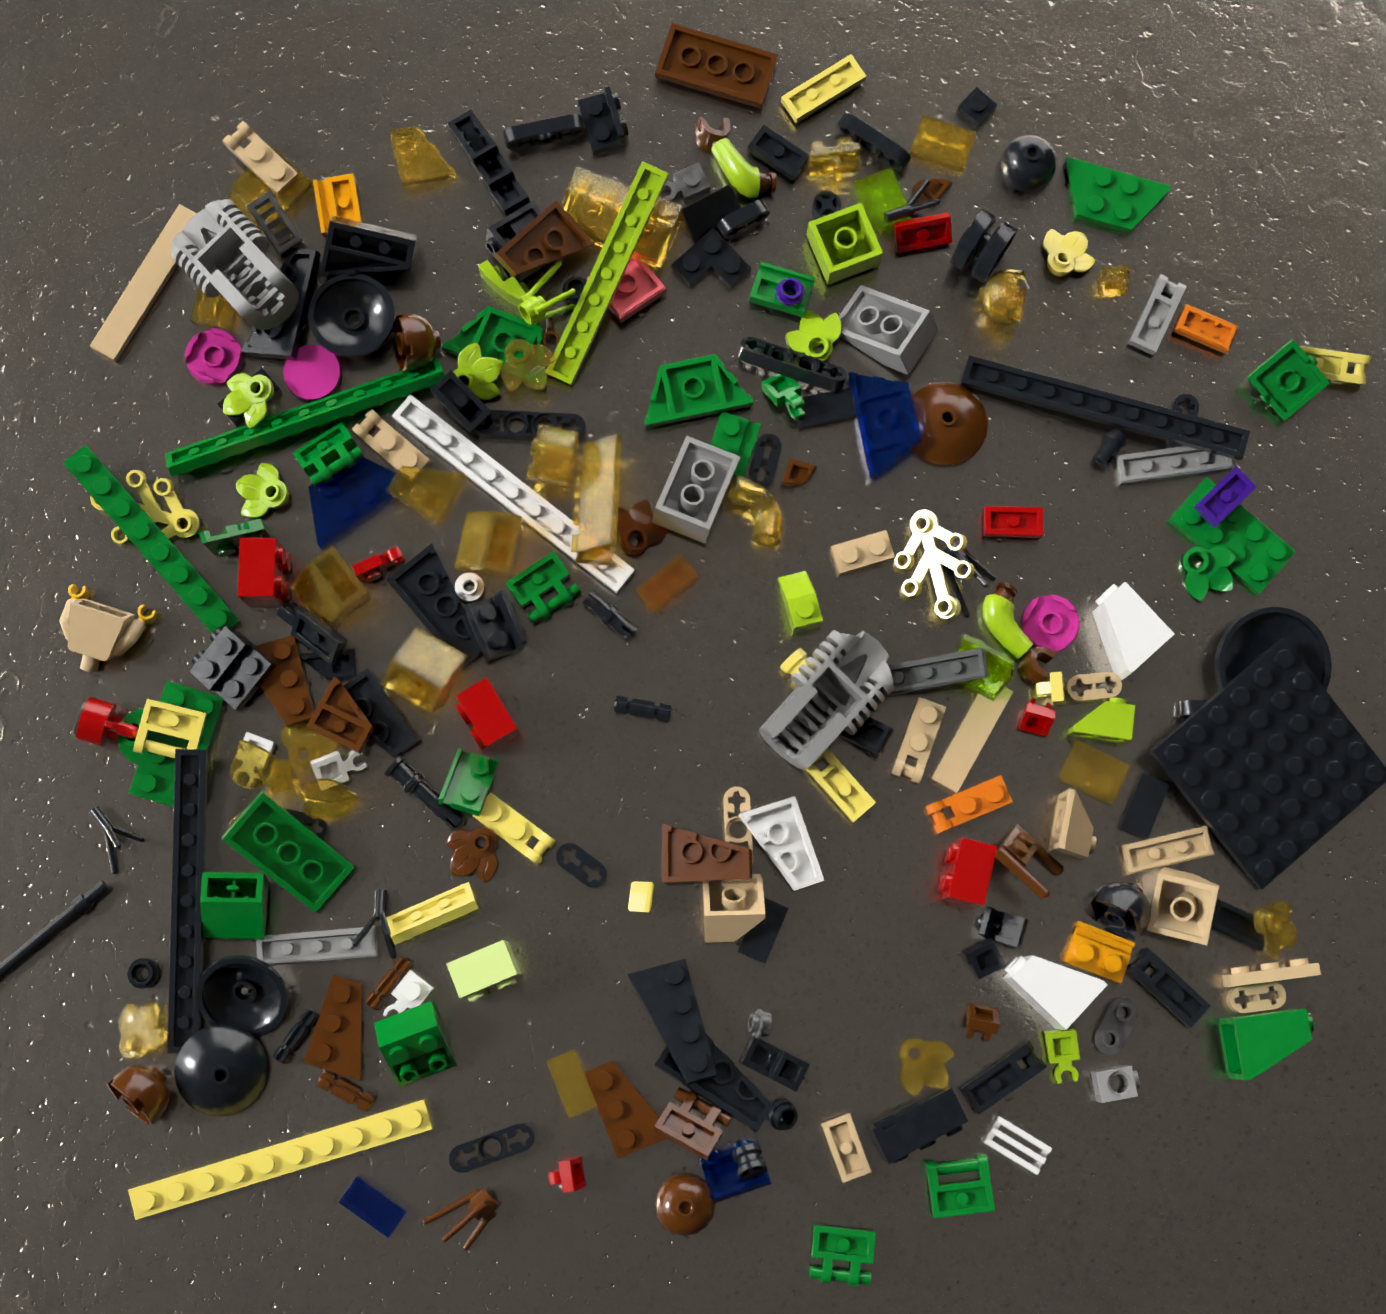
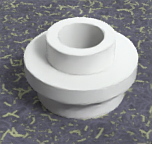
M464 573L455 582V592L461 600L473 602L482 596L484 583L477 574ZM472 582L475 586L472 591H465L464 585Z

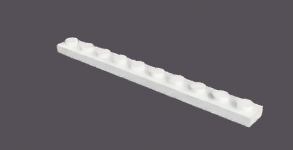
M411 394L392 415V418L616 594L635 573V569Z

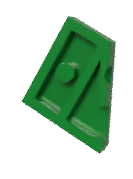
M262 519L225 526V532L212 537L209 530L199 533L202 543L215 556L219 555L220 557L235 553L236 548L240 547V538H266L270 536L268 528Z

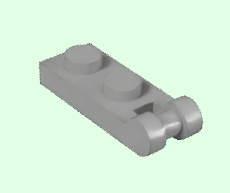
M1160 274L1128 344L1154 356L1187 286L1180 282L1178 284L1170 282L1167 276ZM1162 291L1171 294V299L1161 295Z

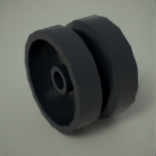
M982 209L974 221L967 227L950 260V263L964 270L970 266L975 257L978 258L971 274L982 283L989 279L1018 229L1004 222L991 235L990 233L996 223V216L985 209Z

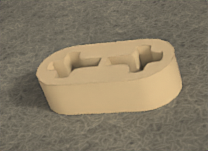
M1113 672L1080 674L1073 676L1066 682L1064 686L1065 695L1070 701L1075 703L1109 700V698H1114L1120 693L1122 682L1119 676ZM1106 678L1109 683H1114L1115 687L1110 690V693H1107L1105 688L1096 689V685L1104 683ZM1076 681H1078L1080 686H1090V690H1085L1081 693V696H1078V693L1072 691L1071 687L1075 686Z
M1277 982L1236 986L1231 988L1226 996L1228 1007L1236 1013L1277 1009L1286 1001V991ZM1269 987L1271 991L1278 994V997L1273 998V1004H1271L1269 999L1260 1000L1259 994L1268 993ZM1239 991H1241L1243 996L1252 995L1253 1001L1244 1003V1008H1242L1241 1004L1235 1003V998L1239 997Z

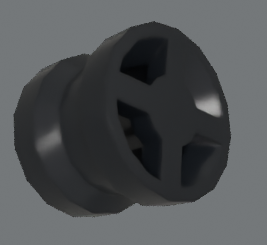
M832 191L818 193L813 200V219L816 220L840 211L841 200L839 196Z
M757 1143L743 1145L735 1149L731 1154L733 1162L738 1164L737 1174L740 1180L747 1181L758 1178L768 1170L766 1162L761 1159L762 1150Z

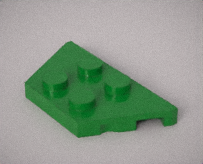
M1068 156L1064 161V169H1067L1069 178V192L1074 202L1075 219L1130 234L1139 225L1142 219L1154 209L1171 189L1170 185Z
M487 306L478 314L475 320L469 321L461 328L460 333L450 341H445L442 345L443 351L458 356L468 345L478 343L481 348L482 358L493 357L503 361L502 374L544 390L546 388L541 325H529L520 317Z
M716 354L659 365L655 386L650 398V405L644 421L645 428L721 413V411L726 412L750 407L754 404L753 398L747 395L738 384V380L731 372L726 370L723 362Z

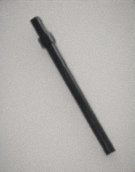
M101 880L86 894H80L72 900V905L0 964V979L79 914L84 915L93 907L92 903L110 889L108 885Z

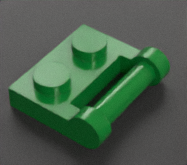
M986 1154L976 1155L974 1159L936 1163L935 1160L925 1162L934 1219L995 1211ZM971 1171L979 1172L980 1180L939 1185L938 1176Z

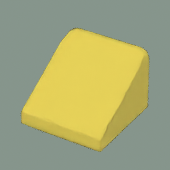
M632 882L628 905L629 911L647 914L651 912L654 892L653 882Z

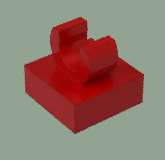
M1032 698L1029 703L1027 702L1018 729L1047 737L1055 720L1056 710L1051 709V704L1048 702L1045 707L1036 705V699Z
M581 1157L558 1162L559 1170L548 1172L550 1185L562 1183L563 1193L575 1192L586 1187Z

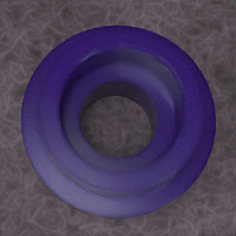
M786 278L777 285L776 297L779 302L786 306H795L804 298V287L795 278ZM792 291L795 295H787L785 292Z

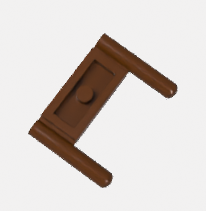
M1016 824L994 856L1040 899L1045 900L1049 897L1050 891L1025 866L1032 855H1034L1055 875L1062 874L1064 867L1023 828Z

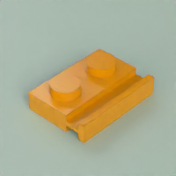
M353 173L325 178L326 180L321 181L313 180L323 237H327L329 222L332 216L362 222L356 181Z
M1077 921L1063 962L1121 984L1135 942Z

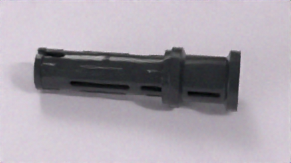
M400 755L384 774L387 777L391 776L404 787L403 791L406 794H413L454 831L465 819V816L449 805L438 804L440 794L425 781L424 774L421 771H415L405 762L406 758Z

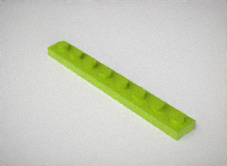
M642 161L545 373L573 385L667 182L669 173Z

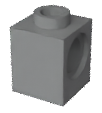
M1122 1065L1090 1071L1096 1102L1105 1103L1138 1096L1137 1089H1140V1080L1137 1071L1132 1070V1066ZM1118 1074L1123 1080V1087L1115 1092L1110 1086V1081L1113 1076Z

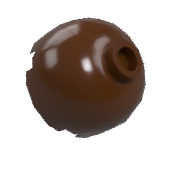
M415 314L394 316L392 333L397 332L396 342H393V349L399 369L403 370V372H412L426 368L433 361L436 349L441 347L439 332L434 331L431 323L422 316Z
M142 1065L127 1067L107 1084L117 1100L121 1098L127 1105L125 1108L147 1125H153L167 1108L169 1102V1090L164 1084L167 1077L156 1067H153L151 1070Z
M687 1172L674 1174L666 1179L657 1191L655 1200L657 1218L663 1227L673 1234L681 1236L698 1234L709 1225L714 1217L716 1207L714 1192L707 1181L698 1175Z

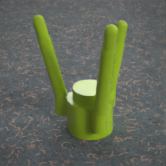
M557 261L529 292L520 297L522 303L518 305V309L522 318L529 325H536L542 320L575 308L576 305L570 304L548 311L550 307L575 294V289L562 293L547 302L541 296H534L562 265L561 261Z

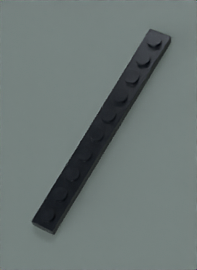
M970 355L961 385L1240 461L1244 457L1250 430Z
M175 749L167 1054H179L185 1042L193 1034L201 1030V1013L196 1001V989L202 976L203 931L200 898L202 874L205 872L208 774V750Z

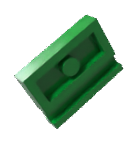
M761 262L749 302L803 318L815 277ZM786 278L799 280L805 290L803 300L795 306H786L779 302L776 297L777 285ZM792 291L785 292L787 295H795Z
M721 411L711 445L740 456L734 475L744 479L761 423H754L749 421V419Z
M458 748L438 798V804H446L453 809L480 817L498 769L499 761L473 752L469 754Z

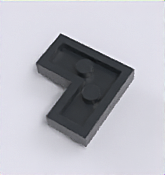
M714 228L671 264V268L690 288L710 270L730 290L751 272V267Z

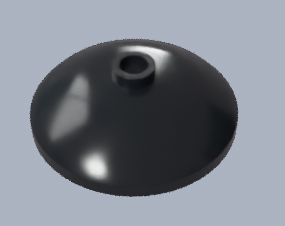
M357 273L351 275L342 274L329 279L318 288L309 305L308 321L315 339L324 349L341 357H361L374 352L386 342L394 327L395 308L390 294L381 283L367 275ZM357 318L360 321L357 325H351V320Z
M233 955L215 961L203 972L196 989V1001L200 1013L211 1026L218 1024L234 1025L247 1030L254 1037H259L272 1031L282 1021L288 1007V991L280 974L268 963L251 956ZM243 984H244V985H248V986H250L251 988H250V989H247V988H245V987L243 986Z
M228 1024L212 1025L193 1034L182 1046L175 1063L176 1086L185 1102L200 1113L216 1117L234 1115L251 1106L262 1093L268 1076L267 1056L260 1042L247 1030ZM221 1069L226 1072L227 1076L224 1079H217L215 1072Z

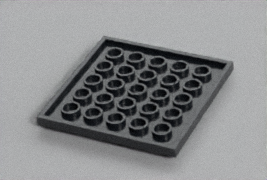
M1286 638L1279 639L1149 750L1257 889L1261 890L1386 782L1385 765Z

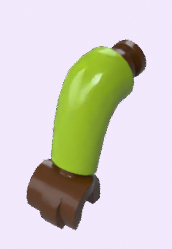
M700 117L695 127L696 143L703 151L713 153L732 187L739 194L748 198H757L759 193H765L766 189H768L769 193H774L777 183L775 172H769L768 175L765 172H759L758 167L750 165L730 140L727 139L730 132V119L723 118L720 128L717 130L711 128L708 122L703 117Z
M999 582L996 586V591L993 594L987 595L984 599L982 618L994 637L1016 659L1021 657L1017 666L1021 679L1029 684L1047 682L1049 677L1047 669L1041 668L1037 663V659L1046 664L1054 659L1056 652L1043 646L1034 649L1031 647L1033 643L1014 620L1015 606L1012 602L1017 589L1009 583Z

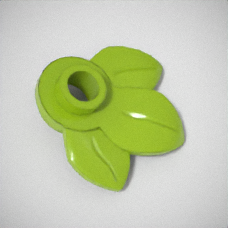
M806 309L804 317H801L799 330L790 331L786 334L788 344L796 352L827 361L833 353V343L841 336V319L835 312L823 321L819 315ZM817 346H824L823 352L815 353Z
M478 343L465 347L458 355V368L453 371L459 379L462 375L469 378L467 387L480 400H490L500 394L498 387L493 381L500 375L504 365L503 361L493 357L482 358L481 348Z
M245 373L236 374L227 381V385L232 392L224 400L223 413L231 416L243 414L247 426L254 428L267 414V401L272 398L274 387L271 380L264 375L251 377ZM260 385V391L256 393V389Z
M261 463L259 465L257 475H244L236 482L238 493L246 498L241 514L248 518L263 517L270 508L282 507L289 499L288 487L280 481L279 471L268 463ZM276 489L275 495L271 497L272 492Z

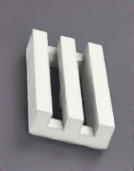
M997 1116L983 1143L1036 1175L1039 1174L1042 1164L1045 1163L1048 1153L1050 1154L1052 1150L1048 1145L1000 1116ZM1000 1125L1042 1149L1040 1154L999 1131ZM994 1136L999 1137L1035 1159L1034 1165L992 1141Z

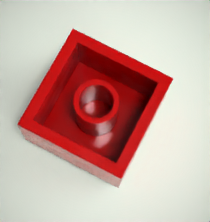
M240 538L237 596L249 608H279V605L285 604V599H289L290 585L289 582H286V571H290L291 556L276 538Z
M487 677L456 695L460 703L455 705L466 725L473 724L474 729L470 733L481 750L487 748L492 754L521 737L519 730Z
M963 837L952 843L951 846L949 845L944 863L949 864L948 870L945 875H941L938 892L942 893L941 900L972 908L984 906L997 846Z

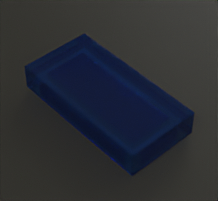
M356 1176L339 1201L341 1205L387 1238L392 1235L407 1213L406 1209L359 1176Z

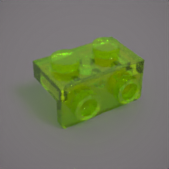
M965 634L961 638V647L957 652L984 648L989 678L961 684L994 702L1012 680L1015 662L1007 654L998 652L987 646L982 640Z

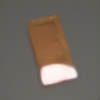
M680 554L636 588L635 592L654 614L695 582L699 576Z

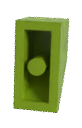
M803 571L779 577L778 583L792 634L821 627L823 618L816 593L807 572Z
M1109 698V701H1105L1069 728L1067 735L1126 744L1132 740L1136 705L1127 704L1126 699Z

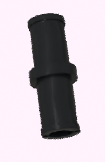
M595 589L588 595L597 604L589 597H586L582 602L583 605H586L602 619L601 623L606 626L608 624L625 641L632 634L624 626L632 633H635L638 629L637 625L633 624L619 611L620 608L616 604L614 606L611 605Z

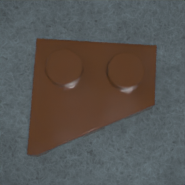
M333 677L306 726L309 730L360 755L375 729L336 677Z

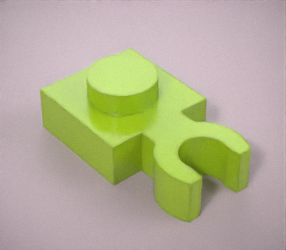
M1072 1027L1067 1030L1044 1031L1048 1061L1050 1064H1058L1054 1069V1077L1057 1083H1062L1061 1075L1064 1071H1070L1073 1081H1078V1071L1072 1065V1061L1080 1060L1076 1029Z

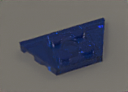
M849 372L848 375L869 477L875 480L922 441L912 388L907 382L890 381L881 377H869L859 375L856 372Z
M362 457L355 462L356 465L350 469L347 467L334 475V479L329 483L323 482L316 488L313 484L310 485L308 488L317 544L321 550L411 487L412 483L410 480Z

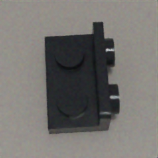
M609 85L604 86V93L577 100L593 155L625 147V136L629 135L625 119L619 118L617 111L621 110L620 101L617 93L612 94Z
M505 590L499 591L491 598L468 603L464 607L486 661L515 653L527 643L524 628L520 625L514 612L513 602L509 599Z

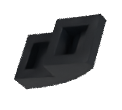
M753 1035L739 1060V1063L796 1092L810 1064L761 1039H756Z

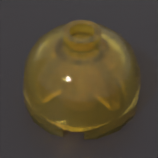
M1000 270L987 280L985 287L981 286L978 297L979 304H983L986 316L995 324L1018 327L1019 324L1015 319H1022L1026 298V288L1021 287V279L1026 280L1024 270Z

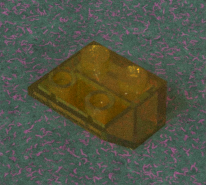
M497 511L467 512L455 569L509 580L512 579L524 528L522 516Z
M333 546L309 562L290 586L302 604L332 628L372 599Z
M417 627L391 660L381 685L425 711L433 713L445 705L467 655Z

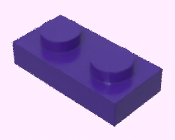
M1236 466L1193 508L1215 528L1257 486Z

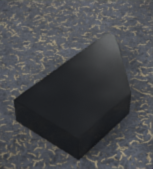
M355 648L345 649L340 663L334 666L327 663L314 652L300 654L303 661L329 682H331L333 677L341 681L351 680L358 675Z

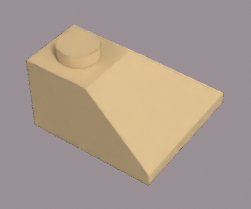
M1069 788L1058 795L1048 852L1083 860L1088 858L1089 854L1094 853L1096 837L1092 836L1094 828L1075 789Z
M1163 867L1158 872L1151 907V919L1147 931L1208 945L1220 886L1193 873Z
M752 874V880L703 883L705 943L735 942L765 919L762 874Z

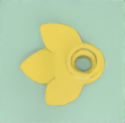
M1054 229L1047 232L1043 241V248L1048 254L1047 267L1050 273L1061 277L1072 271L1083 273L1092 268L1095 259L1085 253L1088 240L1084 233L1073 231L1062 236Z

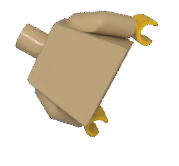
M72 584L68 587V593L72 598L68 599L60 617V624L65 639L68 640V649L83 654L80 669L95 673L98 672L100 660L109 661L117 656H122L130 649L146 629L145 624L155 622L157 612L154 609L150 616H142L147 609L146 604H143L137 610L139 618L134 619L135 614L88 600L90 591L85 585L82 587V592L76 595L78 587Z

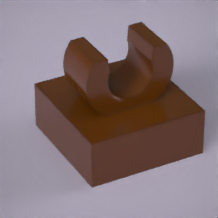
M969 1003L966 1012L969 1038H973L974 1032L978 1030L984 1032V1041H989L991 1033H998L1000 1025L999 1009Z

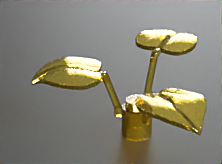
M240 740L236 754L231 763L230 773L234 782L239 786L247 789H257L264 784L266 787H269L268 796L271 799L274 793L283 794L293 786L299 798L305 801L304 813L313 819L322 821L332 820L344 815L358 800L357 793L352 792L342 783L328 778L312 781L306 787L304 794L298 784V778L293 777V766L289 761L278 759L269 751L248 741ZM243 812L238 813L231 819L227 830Z

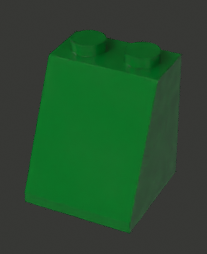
M1282 1009L1218 1018L1228 1078L1242 1081L1252 1080L1311 1041V1033L1314 1032V1022L1312 1016L1307 1013V1009Z

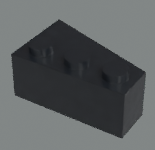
M332 216L329 222L319 277L410 269L417 235Z
M947 1086L868 1125L867 1128L882 1159L888 1164H895L909 1157L908 1154L918 1148L923 1150L936 1143L935 1139L944 1134L949 1137L962 1131V1124L968 1122L952 1087Z

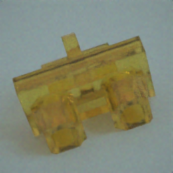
M850 136L839 138L836 141V146L826 147V143L822 140L813 141L811 143V150H809L810 176L833 174L834 180L837 182L841 181L842 172L860 169L859 143H853Z

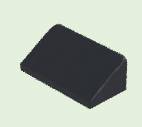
M729 184L681 210V219L695 241L703 237L712 228L718 229L717 223L722 218L741 207Z

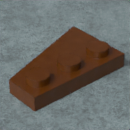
M555 200L503 246L494 257L514 278L592 247L594 242Z
M291 635L256 645L276 665L260 687L285 725L289 728L309 722L315 710L303 662L300 657L297 639Z
M662 824V883L684 884L752 880L751 849Z
M337 975L332 976L303 1063L363 1081L362 983Z
M614 1061L584 1072L617 1159L667 1139L654 1132V1126L659 1120V1116Z

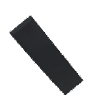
M472 110L447 123L465 155L506 217L530 203L529 196L516 180L512 169L500 154L496 143Z

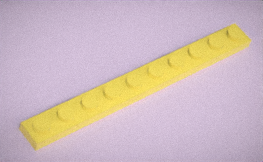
M426 1099L129 1189L128 1192L135 1220L434 1129Z

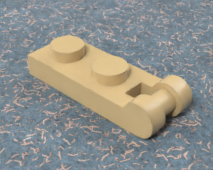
M242 121L237 126L238 130L232 136L227 135L222 141L234 155L280 197L300 177L290 165ZM247 139L250 144L243 149L239 144Z
M369 409L364 415L366 418L360 425L356 424L351 431L409 482L413 483L431 463L430 459L386 423L375 411ZM376 426L380 431L373 438L368 432Z
M921 697L917 698L891 774L898 777L904 775L910 777V781L917 784L920 783L946 710L945 706ZM907 756L917 760L915 767L905 764Z

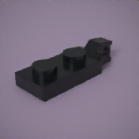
M293 601L279 605L276 615L290 625V634L330 665L334 666L340 663L348 639L302 605H298Z

